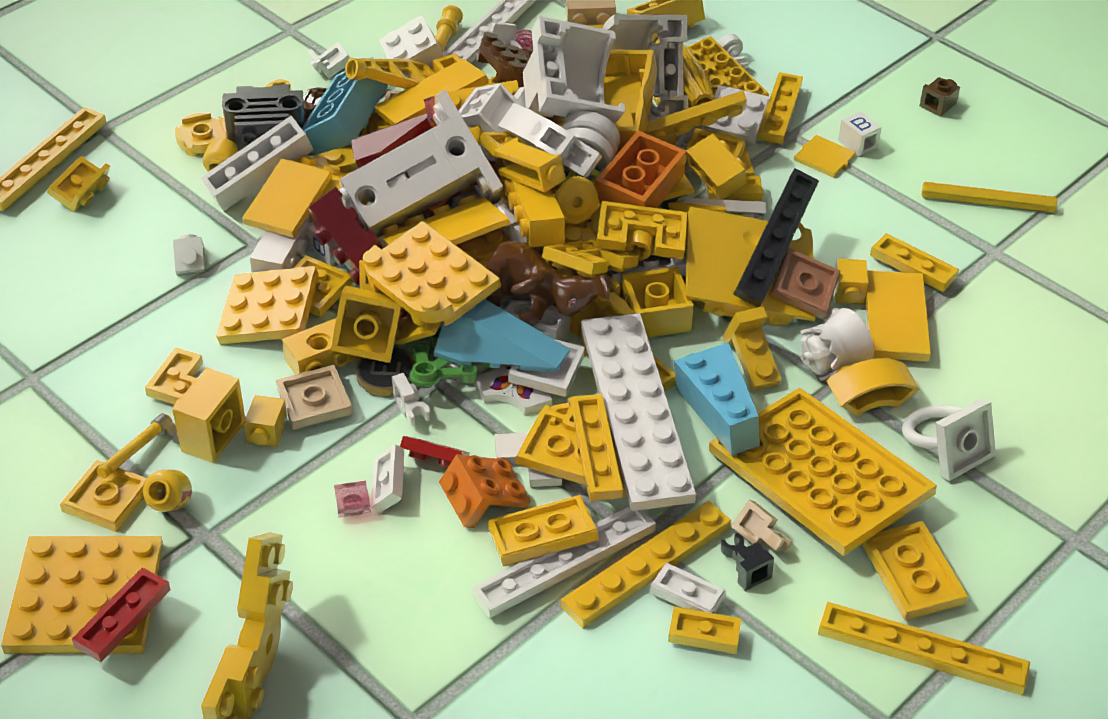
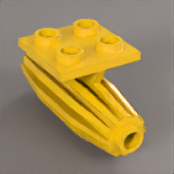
M683 44L684 95H688V108L715 100V95L707 74L693 53ZM653 98L654 102L658 106L660 103V98Z

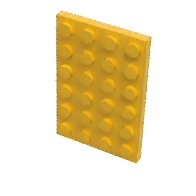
M801 388L796 389L757 413L760 446L731 456L717 438L709 442L710 453L843 556L936 494L937 485Z

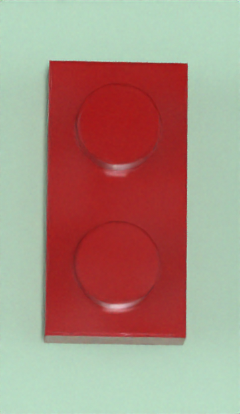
M403 436L400 444L401 448L409 450V457L425 461L427 456L439 458L438 464L449 467L456 454L470 455V452L410 436Z

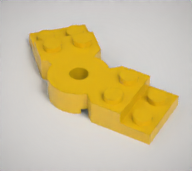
M268 532L248 538L237 605L238 617L244 618L245 621L239 634L238 644H230L224 650L201 704L203 719H251L254 710H259L264 698L263 679L269 674L276 657L281 632V614L285 603L290 600L293 591V582L289 581L291 571L278 569V564H282L285 556V544H282L283 534Z

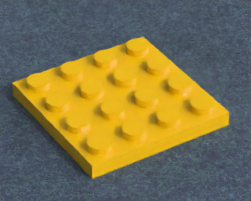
M29 536L1 643L3 653L85 654L74 647L72 638L142 567L158 575L164 545L162 536ZM151 611L110 654H144Z

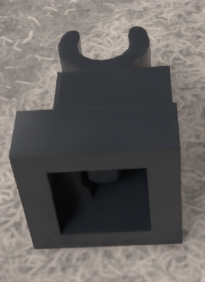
M735 533V545L728 544L724 539L721 540L722 554L737 560V583L744 591L772 578L774 557L758 542L746 547L744 545V538L739 533Z

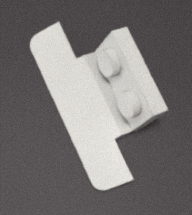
M502 83L475 88L459 109V113L470 128L480 125L484 132H506L499 128L498 124L513 103L526 108L524 87H520L514 96ZM479 144L488 160L495 162L499 159L490 156L487 153V149Z

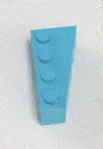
M729 342L674 360L676 390L731 456L760 446L758 414Z

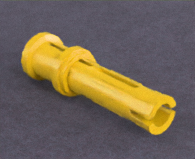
M448 5L443 9L442 18L436 24L437 33L435 37L443 52H445L450 38L456 35L458 31L457 25L462 22L464 16L461 9L454 5Z

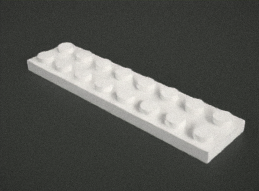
M640 313L581 320L582 334L598 392L603 396L613 447L631 511L695 503L696 492Z

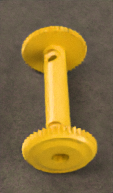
M570 177V179L567 178L564 182L551 188L565 217V224L580 225L589 220L597 209L599 202L597 188L585 177Z

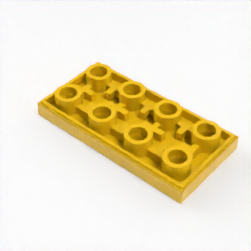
M712 36L687 47L707 74L714 95L718 85L769 96V93Z
M461 59L420 81L419 84L399 92L374 107L377 114L391 126L427 113L431 118L435 114L433 106L435 105L436 94L443 90L448 92L484 86L489 83V80L484 72L465 59Z
M867 270L866 314L867 328L871 334L874 346L873 358L888 357L890 359L913 362L929 361L931 351L923 274Z

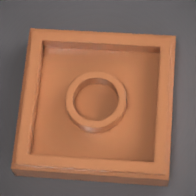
M788 248L781 262L770 296L824 319L828 313L841 270Z

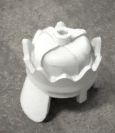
M848 308L838 310L825 324L800 331L802 335H805L800 340L802 343L801 359L813 372L820 375V381L833 376L843 366H851L873 359L874 346L871 334L860 316Z

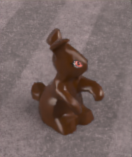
M527 240L525 243L517 241L501 243L485 267L499 277L501 287L486 297V300L498 307H501L503 302L508 299L531 300L532 307L529 312L519 315V319L530 326H534L541 321L543 314L552 303L555 304L561 315L571 317L584 309L598 296L609 300L610 292L615 291L614 284L603 273L594 279L578 274L564 277L542 258L544 246L530 247Z

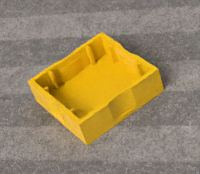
M613 50L610 52L604 79V102L607 105L619 106L620 103L625 104L624 114L614 123L620 133V144L616 153H619L638 130L644 133L647 131L657 77L654 50ZM553 115L552 118H545L562 127L567 117Z

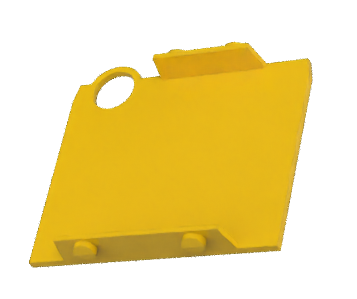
M690 206L687 213L686 299L705 302L703 312L713 313L716 316L725 315L733 317L736 312L758 308L733 295L768 221ZM800 222L798 229L801 236L797 240H792L788 248L814 259L811 229L805 228ZM777 271L760 306L764 307L767 314L764 323H769L772 326H787L794 318L815 321L816 316L770 296L778 274Z

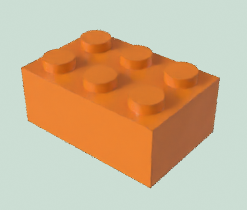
M638 130L595 179V188L598 191L600 204L602 201L658 208L684 176L687 151Z

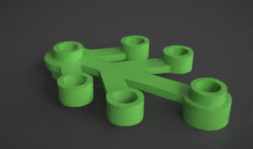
M438 328L435 335L430 336L431 344L436 347L441 328ZM425 343L415 344L411 348L412 359L417 363L414 364L410 372V381L416 386L430 388L437 384L439 380L460 378L464 383H473L478 379L477 367L474 364L472 366L462 365L461 367L445 368L450 364L456 363L438 357L433 362L428 361L430 349ZM478 362V365L481 367H490L489 363Z

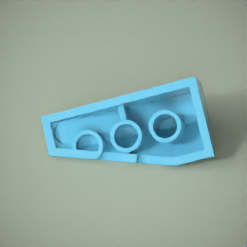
M482 300L453 323L445 326L443 321L434 356L466 366H472V362L489 363L491 368H500V364L518 365L520 370L557 373L569 355L570 348L493 303Z

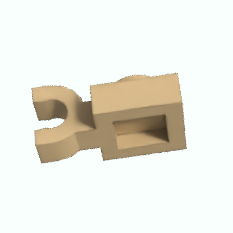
M753 500L747 501L731 525L732 528L752 544L758 542L761 545L765 541L775 551L780 549L784 553L793 544V541L773 529L778 519Z

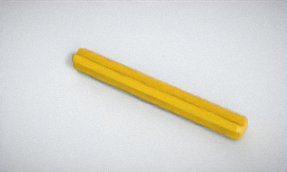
M926 181L923 182L921 188V196L924 198L1052 213L1056 211L1058 200L1055 196Z

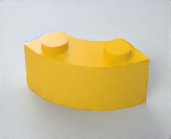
M888 357L870 359L851 366H843L826 380L840 406L857 417L867 410L878 406L898 408L920 390L907 366L900 361Z

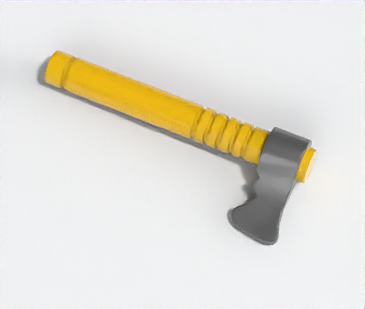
M159 414L151 421L149 427L97 468L99 476L107 478L159 434L172 436L173 442L179 444L176 425L172 422V418L168 414Z

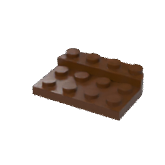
M484 32L478 50L477 62L489 63L497 72L495 83L517 80L518 87H524L523 71L533 53V47H528L527 50L519 49L517 46L504 44L499 39V36L494 33Z

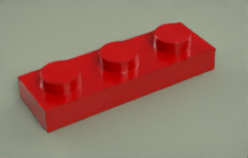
M142 567L72 638L74 647L95 660L102 662L171 590L169 581Z

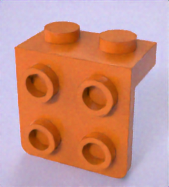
M456 454L439 481L462 525L468 528H475L489 505L527 508L531 503L524 486L512 470L511 464L502 458L496 459Z

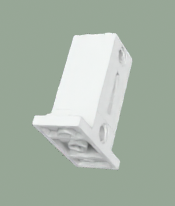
M446 90L435 95V105L433 106L435 114H433V118L437 124L436 127L340 178L341 189L339 190L343 194V204L347 209L352 206L359 214V219L364 225L363 230L365 232L371 229L375 236L378 237L382 234V229L407 221L477 182L475 188L480 198L485 197L492 204L500 200L503 185ZM364 202L372 203L371 205H363Z

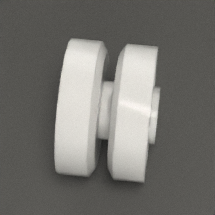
M590 111L572 113L565 118L562 128L574 134L578 140L601 154L602 157L594 169L602 172L615 157L620 144V133L615 124L607 117ZM567 168L564 170V174L566 177L570 172V170ZM590 173L587 179L591 181L594 175Z

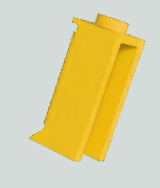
M518 137L494 150L496 156L512 161V163L499 170V174L503 177L542 192H546L566 180L561 154L553 155L519 142Z

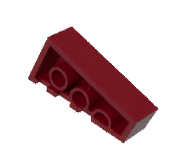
M335 187L309 206L315 227L313 234L321 245L327 244L332 249L330 253L334 260L340 266L345 264L350 270L348 272L350 278L357 286H360L359 261L363 260L364 253L374 245L382 249V245L371 229L366 232L363 230L364 225L359 219V214L352 206L348 209L344 206L343 194Z

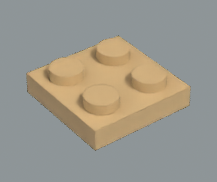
M335 365L276 380L279 396L281 399H285L287 416L293 430L353 414L351 402Z

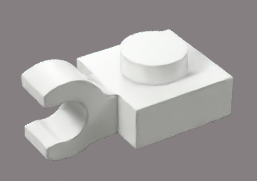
M404 373L392 376L393 397L403 416L407 417L408 424L414 426L415 415L418 414L423 415L425 420L429 421L430 408L426 403L418 402L419 395L416 386L408 382Z

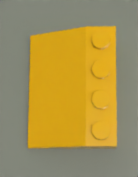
M474 195L458 200L460 206L450 209L449 204L434 209V216L427 219L424 218L423 214L408 219L409 225L399 229L398 225L395 224L381 230L383 235L377 237L382 245V249H384L423 221L454 245H457L511 223L509 218L485 197L476 199Z

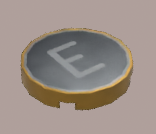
M399 348L393 349L390 363L360 357L356 365L357 383L360 387L362 385L366 392L371 395L381 397L393 396L392 376L404 373L411 384L410 372L415 361L409 353Z

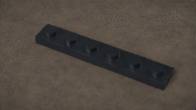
M796 168L793 169L733 295L756 307L761 306L819 183L818 179Z

